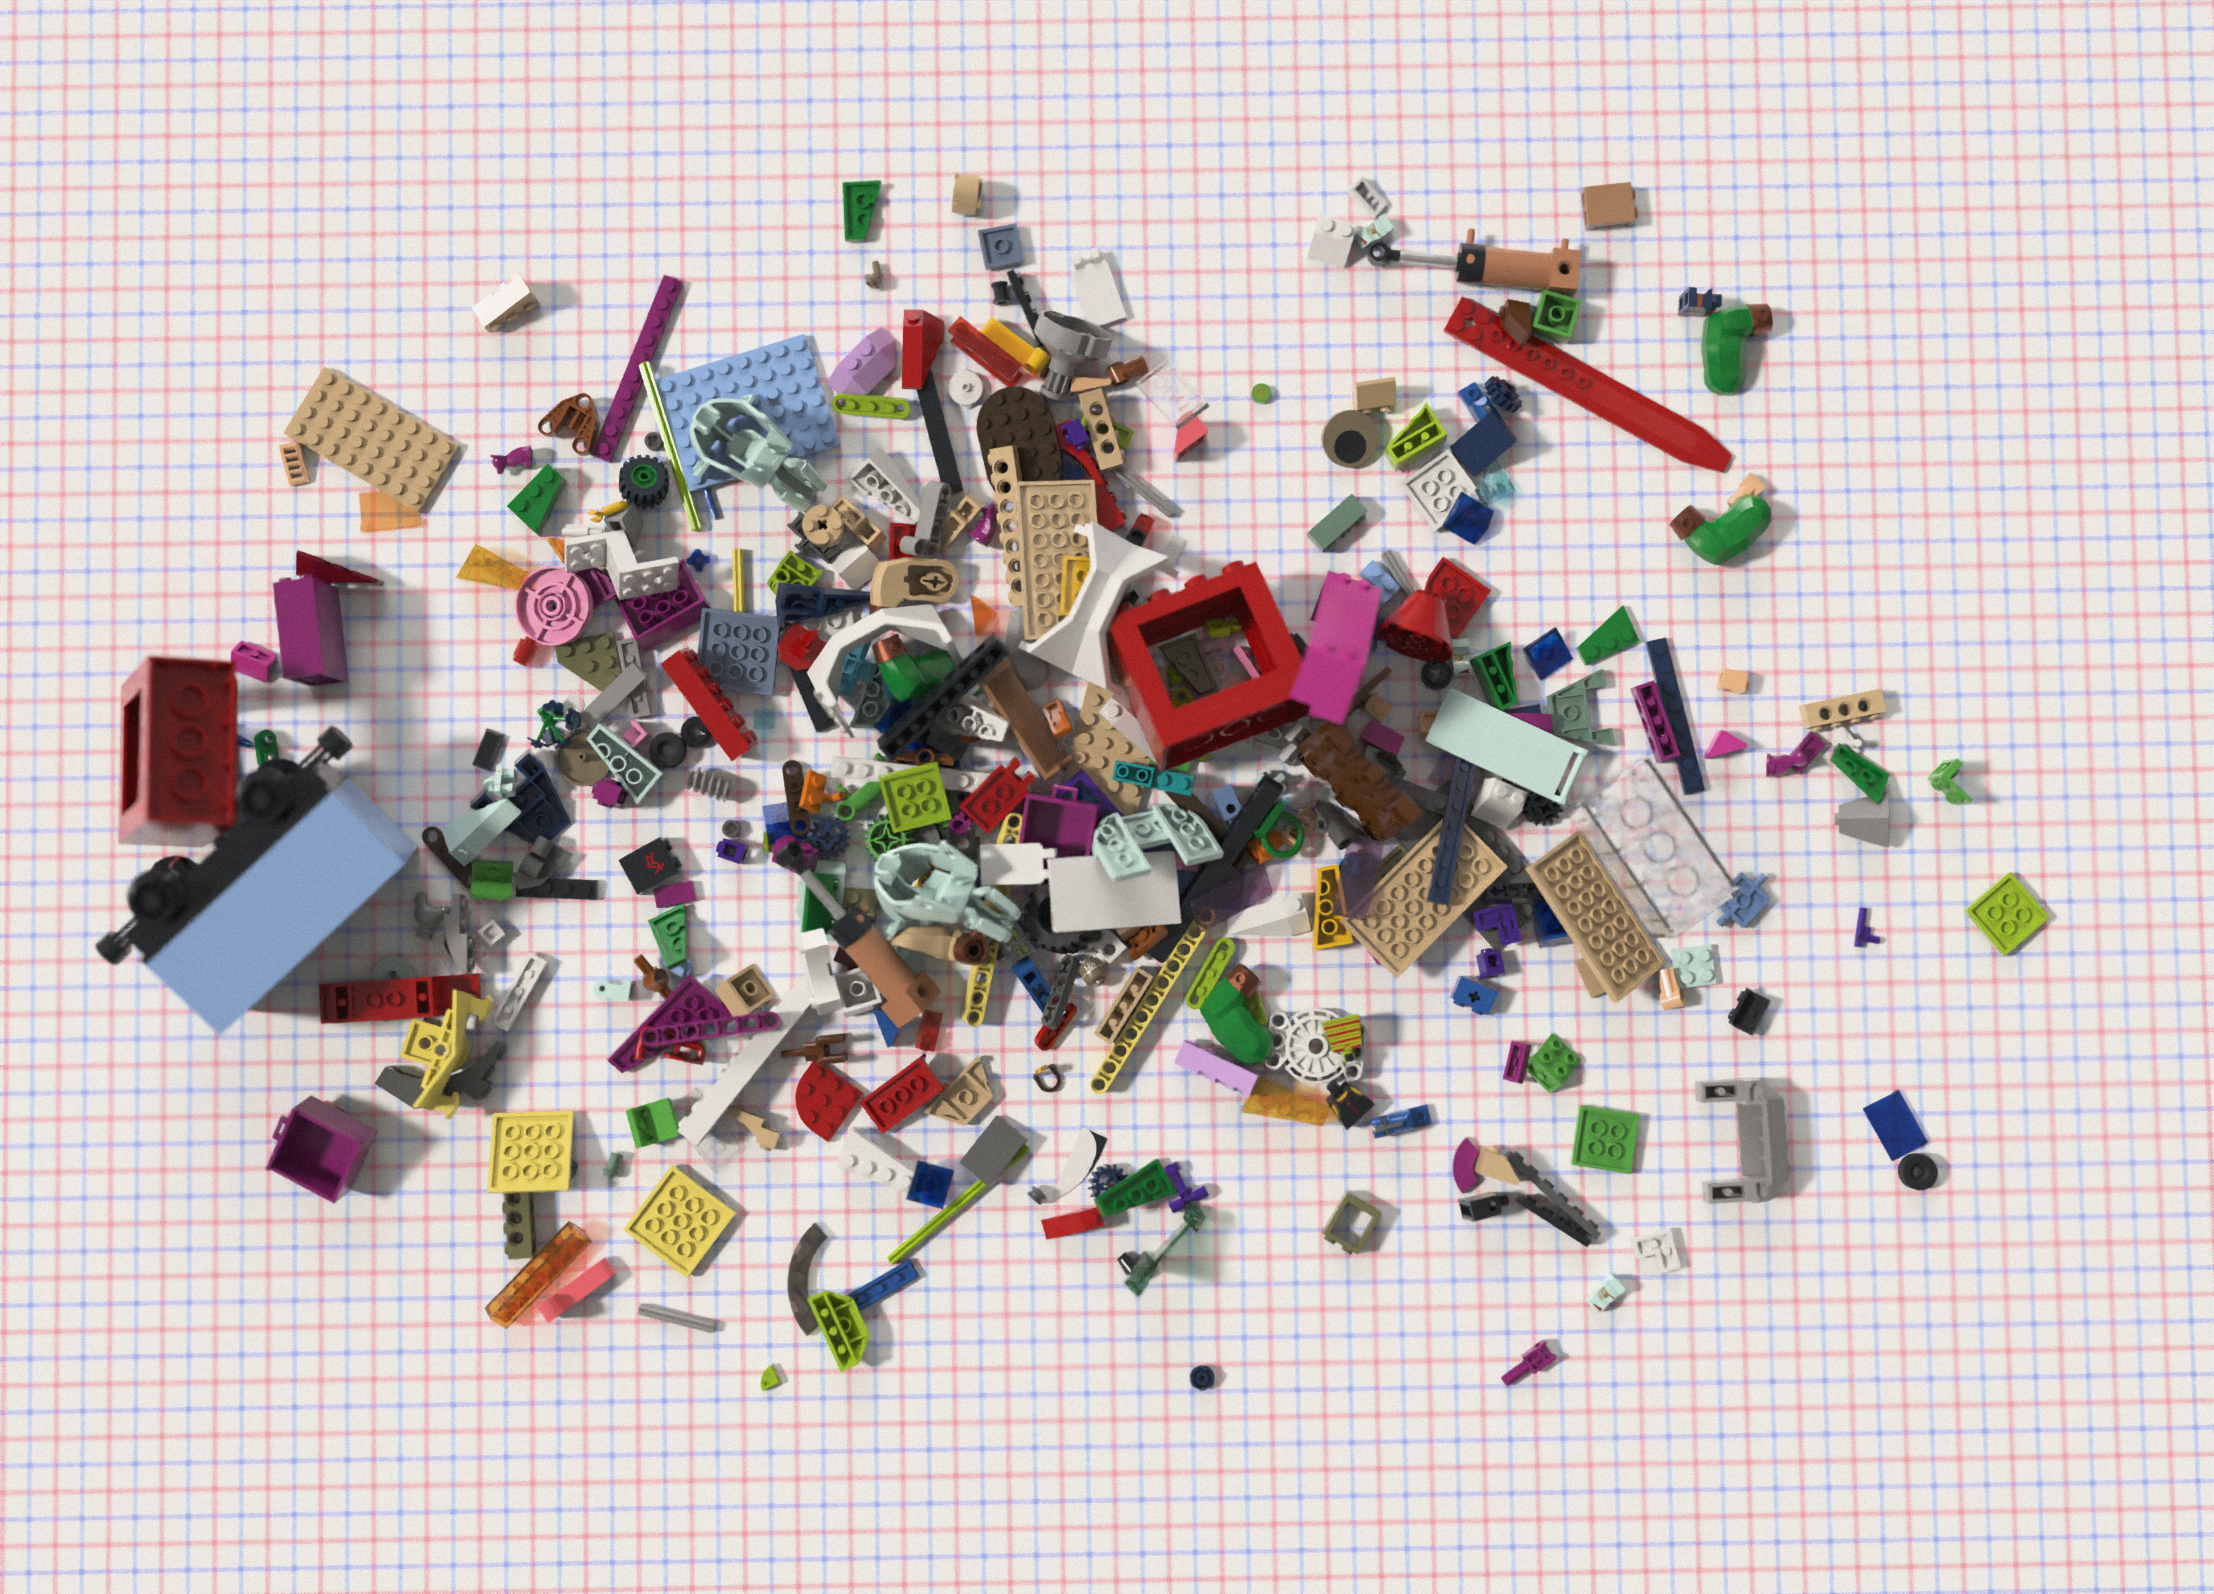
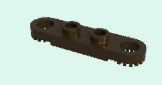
M789 760L784 763L782 774L790 829L795 836L804 837L810 831L809 812L799 807L804 786L803 771L798 761ZM789 766H795L798 772L790 775L786 770ZM797 822L805 823V830H796L795 825Z
M433 826L427 827L422 833L423 842L467 889H471L468 878L472 874V862L470 861L466 866H463L449 853L441 829ZM431 831H435L438 835L435 842H430L428 839V833Z

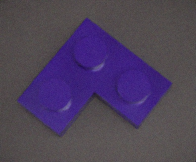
M1501 904L1472 912L1477 931L1497 927L1502 946L1522 941L1512 904Z

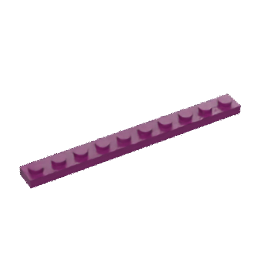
M665 274L662 277L591 454L595 458L611 463L644 383L639 365L646 361L652 363L682 288L683 282Z

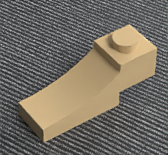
M972 493L967 494L959 505L946 517L939 548L942 553L946 552L958 536L986 507Z
M841 495L831 506L839 513L844 525L873 552L887 539L883 532L844 496Z
M732 1105L728 1106L725 1114L743 1123L757 1138L755 1142L760 1144L759 1148L767 1151L777 1149L783 1133L765 1127L766 1118Z

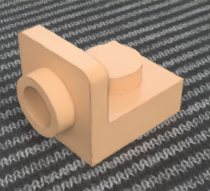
M1375 691L1372 695L1368 694L1370 698L1364 703L1365 705L1362 709L1381 723L1393 706L1381 698Z
M1420 711V742H1426L1425 739L1438 711Z

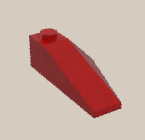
M904 309L902 389L922 390L933 360L936 359L937 351L944 341V321L925 310Z

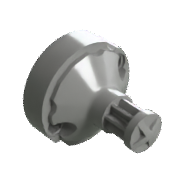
M1040 311L1034 333L1051 354L1048 365L1049 371L1044 385L1040 388V393L1051 400L1065 401L1067 397L1066 391L1071 377L1075 374L1077 365L1106 358L1113 336L1105 329L1081 318L1065 315L1057 311Z

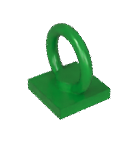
M1280 800L1275 801L1249 840L1260 838L1264 849L1271 856L1287 859L1300 851L1304 843L1305 834L1300 820L1293 814L1282 811L1286 805ZM1279 819H1285L1292 823L1297 834L1294 846L1286 851L1275 849L1268 839V834L1277 826Z

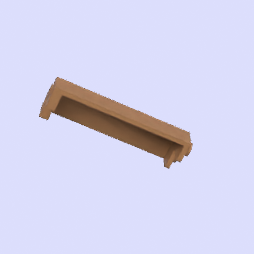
M1003 659L977 684L997 714L1010 723L1008 727L1009 732L1040 778L1050 781L1059 775L1057 771L1071 764L1069 760L1073 756L1068 754L1066 749H1063L1064 746L1058 738L1055 739L1049 724L1010 666L1012 664L1009 659Z

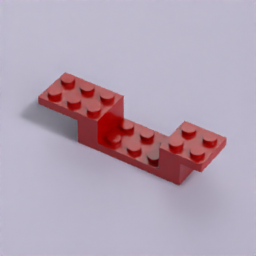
M480 973L319 984L321 1024L445 1016L447 1009L452 1010L453 989L476 995V998L481 999Z

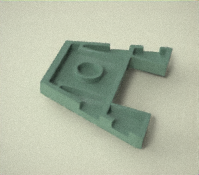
M1603 669L1546 696L1548 713L1552 714V735L1607 746L1615 745L1612 728L1592 730L1586 690L1606 687Z

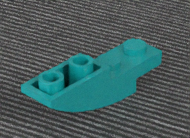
M1116 760L1112 780L1191 796L1195 777L1170 771L1161 773L1159 769Z

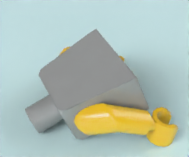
M618 501L603 507L601 511L590 509L587 514L594 516L590 521L600 523L603 516H605L604 521L609 532L624 529L630 547L635 548L643 527V520L638 511L640 506L637 509L636 504L633 502Z

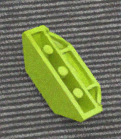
M824 1290L807 1298L840 1372L860 1364L870 1333L854 1298L829 1290Z

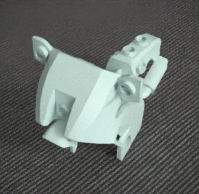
M748 394L747 396L744 395L741 399H712L698 408L691 423L690 439L694 450L703 461L699 460L696 463L692 475L700 478L709 465L761 490L769 483L773 487V491L778 499L800 512L807 513L814 507L810 505V502L818 491L824 492L827 488L825 479L806 460L789 458L787 456V453L793 447V443L764 413L758 412L751 406L756 398L755 396ZM739 415L746 418L750 415L769 434L764 438L750 429H741L737 434L726 430L725 427L731 419ZM716 440L727 445L725 453L745 467L742 473L710 459V449ZM795 467H796L809 481L805 480L802 476H800L798 473H796V472L794 471Z
M941 841L939 846L919 843L890 850L879 857L874 868L876 872L886 877L883 878L878 875L874 877L878 900L883 910L895 921V923L890 922L886 933L889 934L886 939L888 942L893 938L898 926L906 922L907 917L947 923L962 921L969 929H976L1000 942H1008L1012 935L1010 933L1013 927L1012 921L1019 919L1021 914L1018 906L995 888L989 886L976 888L974 883L978 877V866L945 841ZM928 862L950 872V874L935 870L924 882L922 888L911 886L921 875L929 872L931 866ZM986 897L988 901L1005 914H998L985 906L986 903L980 900V898Z

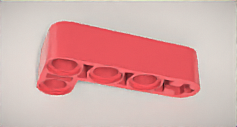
M604 1257L538 1305L537 1309L545 1320L550 1323L614 1276L616 1271Z

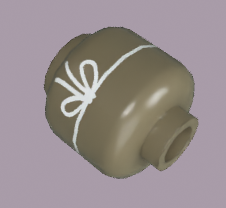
M1090 956L1080 963L1079 974L1087 985L1092 986L1095 984L1098 987L1106 981L1105 977L1108 974V970L1099 958Z

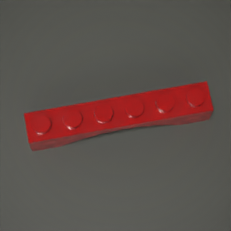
M1068 419L1056 426L1061 452L1076 460L1086 470L1091 480L1095 481L1098 525L1114 532L1125 526L1124 520L1127 517L1122 508L1118 510L1115 504L1118 501L1113 491H1108L1106 487L1108 482L1103 474L1100 475L1097 471V468H1099L1097 461L1094 457L1090 458L1087 452L1090 450L1088 445L1085 449L1076 452L1073 445H1068L1065 438L1067 432L1062 433L1061 431L1062 425L1071 422Z

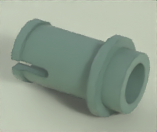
M611 1152L606 1168H603V1175L615 1178V1175H618L617 1170L623 1155Z

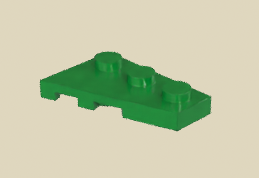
M881 180L842 182L845 242L866 240L882 184Z
M1622 605L1616 610L1614 614L1577 647L1584 666L1640 641L1624 606Z
M1838 743L1834 747L1830 761L1877 804L1882 798L1890 774Z
M682 903L648 920L666 967L669 970L688 962L686 905Z

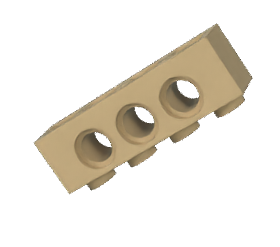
M1102 388L1079 394V400L1100 472L1104 473L1123 467V461H1126L1124 450H1119L1117 442H1121L1118 430L1114 431L1112 423H1115L1113 412H1108L1107 404H1110L1107 392L1103 393ZM1095 407H1100L1103 409V413L1096 416L1092 413V410ZM1100 426H1106L1109 429L1108 433L1104 435L1099 434L1097 430ZM1105 445H1112L1114 451L1109 454L1105 453L1103 447Z
M1882 688L1799 706L1804 729L1811 728V731L1821 730L1823 725L1830 724V727L1843 725L1842 721L1849 720L1850 723L1862 721L1861 717L1868 716L1869 719L1881 717L1880 713L1887 711ZM1860 702H1863L1866 706L1864 712L1859 708ZM1841 706H1844L1847 710L1845 716L1840 713ZM1821 710L1827 712L1826 720L1821 717Z
M1136 966L1098 1025L1094 1035L1111 1045L1153 979V976Z

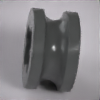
M650 432L645 436L644 443L649 450L658 451L662 448L663 440L658 433ZM652 437L654 439L655 437H657L656 441L658 442V444L656 446L654 444L653 446H650V439Z
M728 820L723 824L722 832L727 837L735 838L740 834L741 826L737 821ZM734 823V827H737V830L733 831L732 835H730L727 827Z
M1033 1186V1190L1027 1194L1036 1203L1041 1205L1042 1199H1046L1047 1196L1037 1187Z

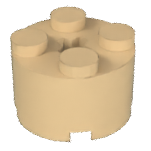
M955 173L951 213L973 216L979 214L981 197H978V195L981 194L983 178H979L978 175Z
M820 504L811 508L805 514L802 528L804 534L813 545L819 548L833 547L842 540L844 536V522L834 508ZM826 524L828 528L826 530L821 529L820 525Z

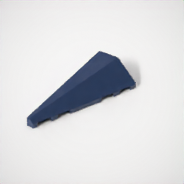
M779 582L775 599L778 627L784 628L785 625L803 623L802 620L814 617L817 619L843 612L844 609L853 606L856 608L861 607V604L870 602V592Z

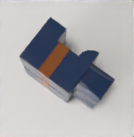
M1689 287L1679 296L1678 316L1702 317L1707 312L1714 313L1716 308H1720L1722 305V294H1712V289L1701 294L1697 293V287Z

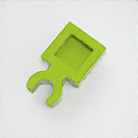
M1223 618L1209 619L1204 622V628L1211 638L1229 636L1230 632L1240 633L1242 625H1237L1238 620L1236 618L1229 619V621H1225Z

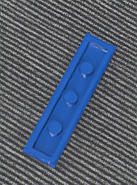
M909 1258L846 1296L854 1298L859 1311L918 1278L919 1274Z

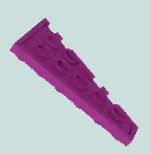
M689 974L607 1058V1061L621 1073H624L643 1063L644 1060L674 1046L650 1047L646 1045L644 1052L646 1058L634 1059L639 1035L645 1026L659 1027L730 1017L732 1014L719 998ZM695 1027L688 1029L687 1034L689 1037L696 1035ZM648 1038L649 1043H653L655 1041L653 1039Z

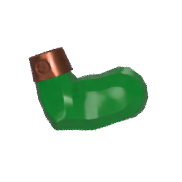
M1767 303L1730 307L1720 310L1704 320L1701 354L1704 367V384L1710 392L1719 396H1730L1737 393L1745 384L1747 376L1745 360L1747 351L1746 337H1754L1772 330L1773 317Z
M1745 494L1738 497L1725 512L1717 516L1712 522L1705 520V515L1692 505H1688L1669 525L1680 540L1684 539L1690 549L1699 557L1713 565H1720L1745 551L1769 528L1772 521V512L1766 500L1758 495Z
M898 633L871 645L883 679L890 692L899 702L921 700L957 666L951 654L943 650H930L923 655L913 658L907 653L908 650Z
M1240 963L1214 986L1204 999L1200 1013L1214 1037L1241 1063L1253 1066L1261 1064L1269 1058L1273 1051L1274 1037L1271 1031L1258 1021L1252 1011L1245 1005L1247 998L1250 999L1261 984V980L1248 967Z

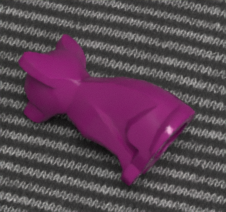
M532 445L518 447L506 456L490 455L493 458L492 464L497 469V474H503L507 466L513 468L526 466L527 469H532Z
M990 504L981 511L983 518L978 522L975 530L968 533L970 537L986 548L993 538L994 521H997V513H999L994 504Z
M1797 747L1792 755L1784 754L1779 757H1773L1770 753L1767 754L1766 777L1781 775L1792 766L1808 767L1807 757L1802 752V748Z
M959 794L957 797L962 803L968 796L963 797ZM960 809L957 814L952 816L949 826L954 833L964 834L973 821Z

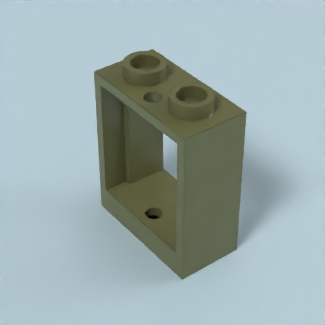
M1345 1190L1322 1230V1233L1325 1235L1324 1239L1333 1245L1335 1242L1341 1244V1249L1350 1255L1353 1252L1359 1254L1382 1212ZM1347 1202L1372 1216L1355 1246L1331 1232Z

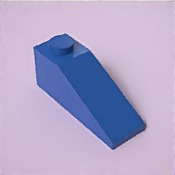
M1027 956L1013 965L1012 968L1043 1013L1051 989L1032 960Z

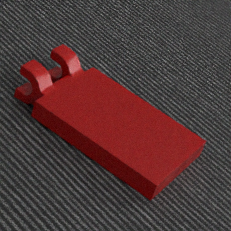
M1016 757L1006 767L1000 764L959 805L987 834L1025 798L1027 793H1030L1026 787L1036 779L1035 775L1029 770L1022 779L1014 772L1021 766V762Z

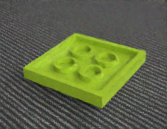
M938 762L878 776L893 833L952 819Z
M2011 872L2003 875L1963 910L2002 956H2006L2050 918Z

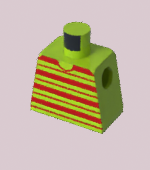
M1356 1013L1320 1022L1332 1052H1342L1344 1063L1356 1060L1353 1049L1362 1047L1360 1015Z

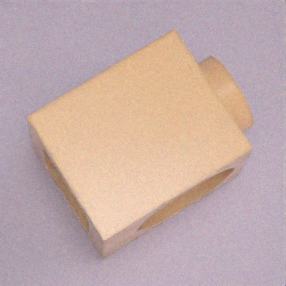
M1724 668L1720 670L1716 689L1735 694L1745 693L1750 684V679H1748L1749 673Z

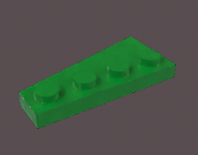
M1157 1158L1093 1200L1102 1217H1107L1176 1194V1191Z

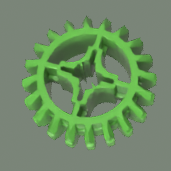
M888 813L886 816L880 814L879 819H872L873 824L867 825L870 831L864 832L865 835H868V838L863 839L864 842H868V846H865L864 849L871 850L868 856H875L874 862H877L883 854L878 843L883 846L884 852L888 853L890 850L896 849L899 843H902L901 847L912 845V841L917 840L911 836V834L915 833V830L901 831L902 836L893 833ZM885 825L883 834L878 837L880 829ZM889 837L897 839V841L888 842L883 841V839H888Z

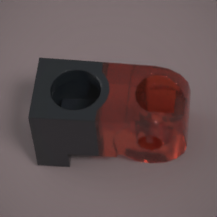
M1141 512L1125 540L1142 547L1155 519Z

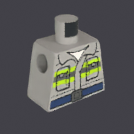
M1022 917L1012 924L1013 927L1010 932L1012 935L1009 941L999 942L1002 946L998 949L996 956L999 963L1008 956L1013 962H1016L1042 949L1037 946V942L1032 941L1029 937L1031 932L1026 931V923Z

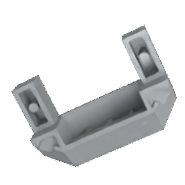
M1758 1078L1695 1081L1696 1101L1698 1102L1736 1101L1742 1178L1702 1181L1703 1201L1709 1204L1748 1201L1761 1203L1771 1201L1789 1180L1783 1098L1767 1083Z

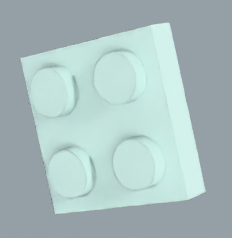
M1711 944L1670 949L1672 967L1675 968L1679 988L1717 984Z

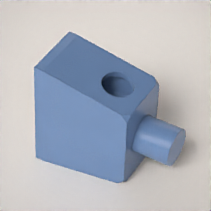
M1230 783L1212 791L1211 795L1223 821L1229 820L1231 824L1240 811L1241 806ZM1231 805L1234 812L1228 813L1226 806Z

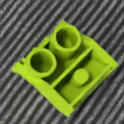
M790 550L767 581V586L775 595L777 594L779 582L814 586L823 571L811 566L794 555L793 551Z

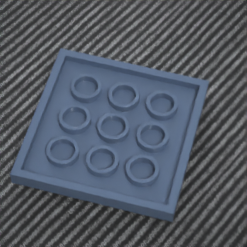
M702 608L698 644L699 659L697 660L702 666L705 665L711 673L709 676L713 682H718L722 690L774 696L778 660L777 646L781 629L778 627L777 616Z

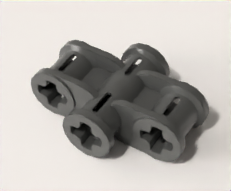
M799 511L798 516L786 525L802 539L799 544L794 546L806 558L813 549L828 564L830 562L829 559L837 551H840L841 548L838 545L827 548H819L813 545L804 534L802 523L805 515ZM826 524L820 525L821 529L826 530L828 528Z

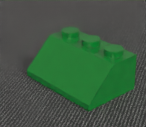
M812 872L835 899V893L839 891L840 880L837 879V875ZM806 885L802 932L823 928L824 933L829 934L827 931L834 925L836 919H833V915Z

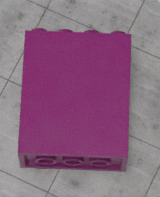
M300 575L299 579L293 580L291 577L279 578L277 582H272L283 679L309 687L349 682L338 588L330 583H325L323 580H318V578H314L312 575Z

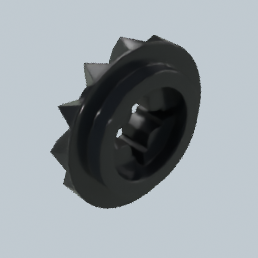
M1432 659L1430 662H1426L1421 669L1422 682L1432 690H1441L1447 687L1453 675L1450 665L1446 662H1438L1439 659ZM1441 667L1440 674L1444 678L1438 677L1433 682L1434 674L1431 671H1436Z
M698 716L687 719L681 727L682 740L692 748H702L709 743L712 734ZM699 724V730L705 734L698 735L695 740V735L689 732V730H696Z

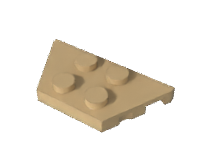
M977 1056L924 1111L926 1114L966 1126L993 1098L980 1057Z

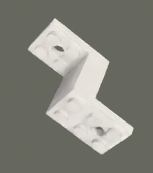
M624 529L564 540V567L566 573L606 566L619 600L677 590L679 569L677 557L637 564Z

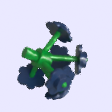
M550 700L549 703L543 704L537 710V713L542 717L541 721L544 723L537 739L535 740L527 737V739L531 740L530 744L535 749H542V746L549 748V746L555 743H560L554 747L555 749L558 747L561 749L568 748L572 743L570 739L574 735L564 739V731L559 730L555 725L558 721H564L566 729L575 733L582 722L580 712L573 710V708H568L567 714L563 717L564 712L562 710L564 705L561 702L556 703L555 700Z

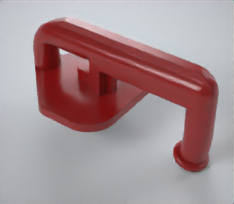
M652 1026L642 1028L634 1059L646 1058L644 1056L646 1045L641 1040V1034L645 1029L652 1028ZM669 1031L668 1039H675L676 1033ZM652 1032L648 1035V1038L656 1040V1034ZM700 1041L675 1044L673 1052L666 1051L663 1053V1056L682 1062L704 1065L706 1049ZM681 1047L698 1051L696 1059L688 1057L687 1052L680 1051Z

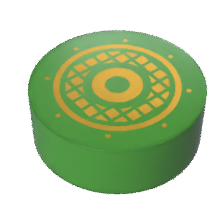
M1258 383L1252 388L1251 397L1254 402L1264 404L1270 399L1271 390L1268 385Z

